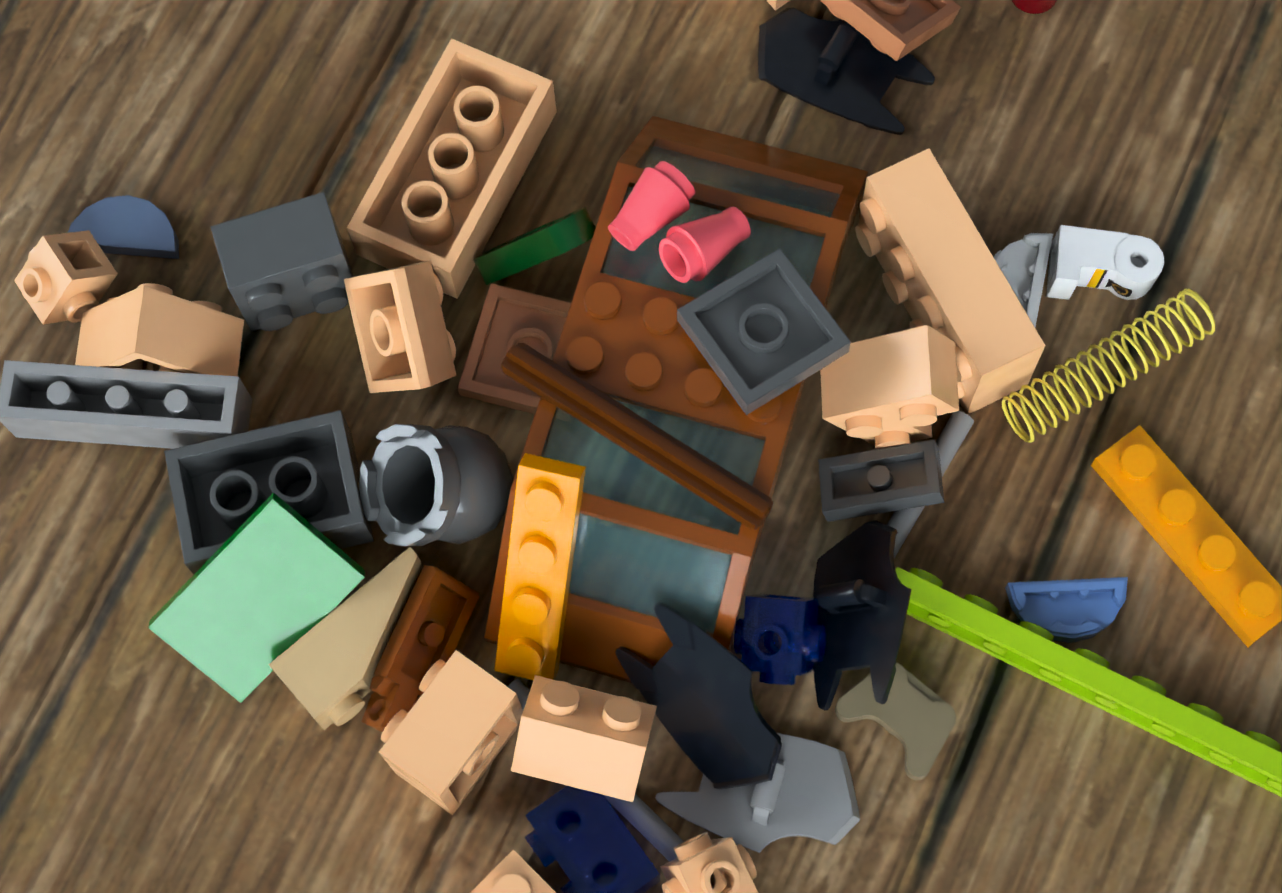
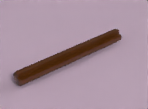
M525 343L513 345L506 353L501 364L504 374L749 529L756 530L768 517L773 506V501L769 496Z

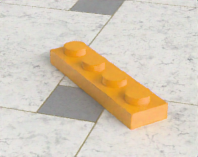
M1140 425L1094 459L1091 467L1247 647H1250L1282 621L1281 585Z
M527 453L524 454L518 465L494 669L496 672L534 680L535 675L553 680L556 678L560 663L586 466Z

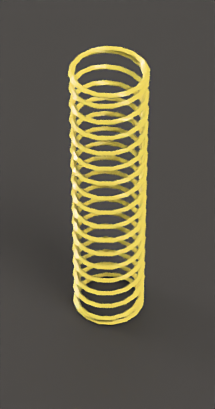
M1191 289L1180 291L1177 298H1168L1165 305L1159 304L1154 311H1146L1143 318H1135L1132 325H1123L1121 332L1113 331L1110 339L1101 338L1099 344L1090 345L1087 352H1078L1076 359L1067 358L1065 366L1056 365L1053 372H1044L1042 379L1034 378L1031 386L1022 385L1019 393L1011 392L1008 397L1004 396L1002 399V409L1009 424L1022 440L1028 443L1034 442L1033 428L1039 434H1046L1044 421L1050 427L1057 428L1058 421L1056 415L1061 420L1068 421V409L1074 414H1080L1079 402L1083 406L1091 408V396L1098 401H1102V389L1106 393L1113 394L1115 390L1114 383L1119 387H1125V376L1130 380L1136 381L1137 370L1140 373L1147 374L1149 370L1148 364L1153 367L1159 366V357L1163 360H1170L1171 351L1181 354L1182 344L1192 347L1193 337L1197 340H1203L1205 334L1213 335L1215 332L1213 314L1207 303L1197 292ZM1185 295L1191 296L1205 310L1212 324L1210 331H1206L1203 328L1196 313L1186 304ZM1176 301L1177 311L1169 307L1171 302ZM1180 304L1193 325L1201 331V337L1197 336L1185 321ZM1160 308H1165L1166 318L1158 313ZM1169 311L1179 319L1186 329L1190 343L1184 341L1178 334L1170 318ZM1148 315H1154L1155 325L1147 320ZM1158 318L1171 330L1178 343V350L1166 339L1159 325ZM1137 322H1143L1144 332L1135 327ZM1147 325L1156 332L1167 351V357L1158 350L1152 341ZM1126 328L1132 329L1133 339L1124 333ZM1136 332L1150 346L1156 363L1152 362L1143 351ZM1115 335H1121L1122 346L1113 340ZM1125 339L1132 344L1140 355L1145 370L1140 368L1134 361L1127 348ZM1103 342H1109L1112 355L1102 347ZM1114 346L1125 356L1134 377L1129 375L1123 368ZM1093 348L1098 349L1101 362L1091 354ZM1103 353L1115 365L1121 376L1122 384L1111 373ZM1081 355L1087 356L1090 369L1079 361ZM1092 360L1100 367V369L1105 374L1110 384L1111 390H1109L1100 380L1092 364ZM1070 362L1076 363L1079 377L1068 368ZM1081 367L1087 372V374L1095 383L1100 397H1098L1089 387L1088 383L1086 382L1083 376ZM1062 368L1065 370L1068 384L1057 375L1058 369ZM1070 374L1074 377V379L1079 383V385L1083 389L1087 397L1088 404L1078 394L1077 390L1075 389L1072 383ZM1048 375L1053 376L1058 393L1046 382ZM1036 382L1042 383L1047 400L1034 388ZM1059 382H1061V384L1066 388V390L1071 395L1076 405L1077 411L1069 404V402L1065 398L1060 388ZM1047 388L1053 393V395L1060 403L1065 413V417L1058 411V409L1054 405ZM1024 389L1031 390L1036 408L1023 395ZM1036 395L1050 412L1054 424L1044 414ZM1013 396L1020 398L1022 408L1012 399ZM1006 400H1008V406H1009L1010 414H1011V416H1012V418H1013V421H1012V419H1011V417H1010V415H1009V413H1008V410H1007V407H1006V402H1005ZM1025 403L1031 408V410L1038 418L1042 430L1033 421L1032 417L1030 416ZM1012 404L1016 407V409L1023 417L1030 432V436L1027 435V433L1020 425L1015 415Z

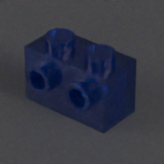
M565 786L525 815L533 829L532 832L524 837L545 868L555 861L569 880L568 883L560 888L562 893H645L660 882V873L602 794Z

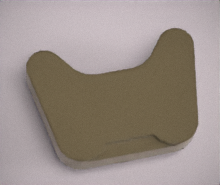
M896 662V673L885 704H880L875 700L870 673L838 699L835 713L838 719L843 722L870 719L882 725L903 744L907 776L913 780H922L929 773L956 723V713L950 704L946 703L901 664Z

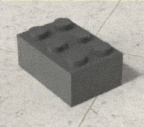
M341 410L164 451L184 564L193 574L206 563L273 492L340 549L374 541L371 524L363 513L359 495L360 471L352 433Z

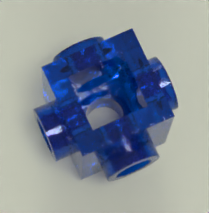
M762 593L745 597L744 618H739L735 627L734 649L736 654L742 655L741 661L752 671L759 672V682L794 685L796 684V675L801 676L812 672L814 662L822 661L826 645V631L824 625H818L819 603L817 598ZM778 635L781 638L782 645L779 642Z

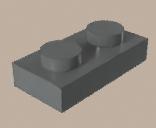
M935 440L818 459L822 513L828 522L945 503L940 454Z

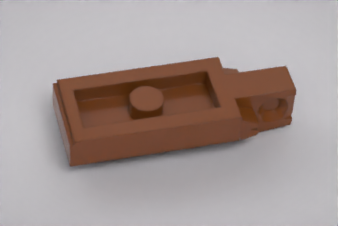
M424 565L374 672L376 676L372 678L370 690L374 691V693L371 694L361 722L379 732H383L397 712L401 709L407 712L411 710L423 694L419 690V685L427 671L439 659L447 662L454 653L479 599L478 592L439 568Z

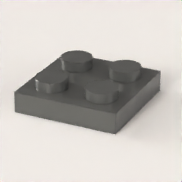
M780 248L677 309V321L746 415L847 354L850 349L851 341Z

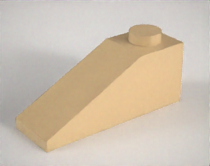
M411 547L407 548L269 664L323 730L333 723L336 726L347 723L365 705V701L362 698L371 691L370 685L372 678L376 676L374 675L376 667L423 569L418 555Z

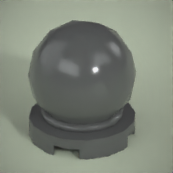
M395 424L379 432L376 438L381 440V442L376 447L372 460H363L360 467L359 495L367 521H377L382 531L387 535L383 540L388 544L400 546H423L435 540L462 544L474 540L497 527L507 510L514 477L505 453L489 435L468 427L453 425L433 429L431 426Z

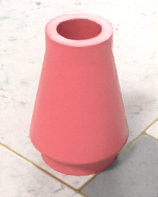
M660 161L654 168L646 167L617 217L609 224L608 230L622 246L630 251H635L645 240L690 209L689 200L695 195V189L687 177L668 162Z
M732 206L720 213L673 226L667 231L666 238L662 239L659 243L661 261L668 273L681 283H686L690 280L701 281L738 244L750 237V224L742 211Z

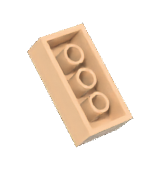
M451 38L347 226L356 254L388 269L431 261L433 273L438 276L443 293L458 299L475 267L473 259L482 254L557 113L553 81Z
M930 148L866 178L863 200L860 202L859 222L855 227L858 241L867 256L872 257L876 255L885 271L882 274V279L887 293L895 304L903 303L912 318L909 324L910 329L929 325L955 342L958 397L965 413L968 415L1002 399L1004 396H1008L1011 392L1020 390L1022 385H1028L1046 345Z

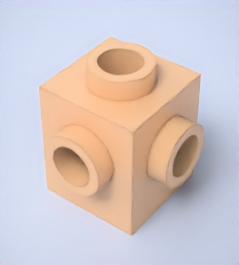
M87 230L42 236L38 244L30 251L28 260L14 281L43 325L63 321L77 323L81 322L83 312L99 305V301L118 273L91 232Z
M707 832L694 836L673 848L677 855L676 859L660 866L667 882L662 884L663 893H758L753 879L757 877L753 860L741 844H735L732 837L711 840Z

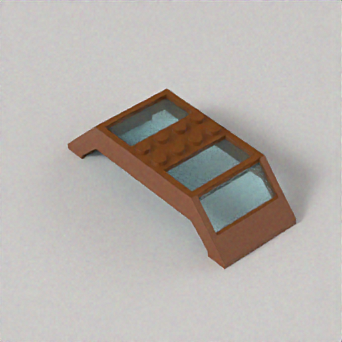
M652 116L617 161L552 361L772 499L806 379L746 415L677 321V309L779 248L823 306L827 308L842 252L851 227L854 225L868 171ZM660 161L668 162L681 171L695 189V195L689 200L690 209L645 240L635 251H630L611 235L608 226L617 217L646 167L654 168ZM732 206L742 211L750 224V237L738 244L703 280H690L686 283H681L668 273L659 255V243L662 239L666 238L669 228L720 213ZM540 397L521 459L527 453L586 466L560 663L632 683L616 656V649L625 647L655 666L673 646L654 610V606L659 602L669 605L692 620L731 652L749 575L764 523L756 530L749 529ZM518 468L510 489L484 636L486 642L493 644L498 643Z

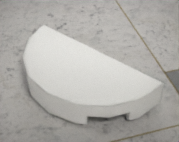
M1030 233L1024 235L1023 239L1010 243L1002 251L999 250L994 256L1034 327L1036 326L1053 238L1052 233Z

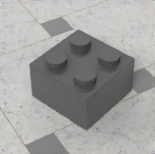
M324 192L210 226L228 289L251 332L258 329L264 331L278 330L291 324L293 318L313 312L320 314L333 313L341 310L348 304L344 279L354 276L340 232Z

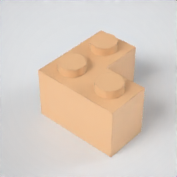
M154 283L140 284L136 289L121 296L109 298L107 302L82 313L75 365L238 376L244 319L222 312V307L213 302H191L174 296L172 289L164 285Z
M929 325L853 342L850 344L847 354L820 370L822 419L845 430L848 436L861 438L874 445L875 449L911 444L910 442L932 438L931 424L937 421V416L959 411L955 342Z

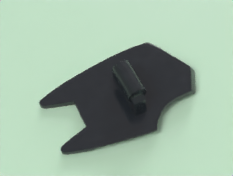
M793 7L786 8L759 26L758 73L761 81H766L803 102L861 123L869 128L897 135L903 134L905 130L903 124L880 103L894 78L924 85H932L935 80L934 75L910 53L895 61L888 54L878 51L868 38L844 20L830 21L817 19Z
M877 520L866 522L817 560L812 605V652L818 707L824 711L829 710L832 705L843 671L870 667L874 697L876 702L880 704L886 703L896 673L895 664L905 625L911 589L901 583L895 571L894 548L898 532L895 528Z
M659 602L654 606V610L673 646L655 666L625 647L616 649V656L631 682L641 692L648 704L657 706L656 716L695 766L713 783L715 789H727L771 781L782 743L781 737L765 721L756 706L751 687L753 671L692 620L669 605Z

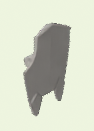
M777 733L781 737L782 747L771 781L741 787L715 789L713 783L703 774L698 792H660L655 797L659 804L681 818L723 838L732 837L735 843L758 853L778 839L795 836L809 837L836 845L861 820L845 752L813 740Z

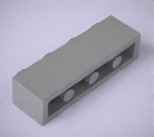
M5 360L0 384V422L16 438L174 449L248 432L252 397L238 376Z

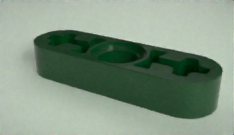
M583 207L512 238L474 258L473 261L485 284L488 285L559 256L593 238L596 227L586 207Z

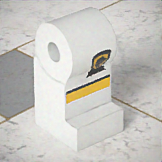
M1060 225L1050 248L1046 297L1069 300L1076 286L1106 289L1115 296L1126 300L1138 299L1146 295L1162 272L1164 266L1163 252L1158 244L1143 236Z

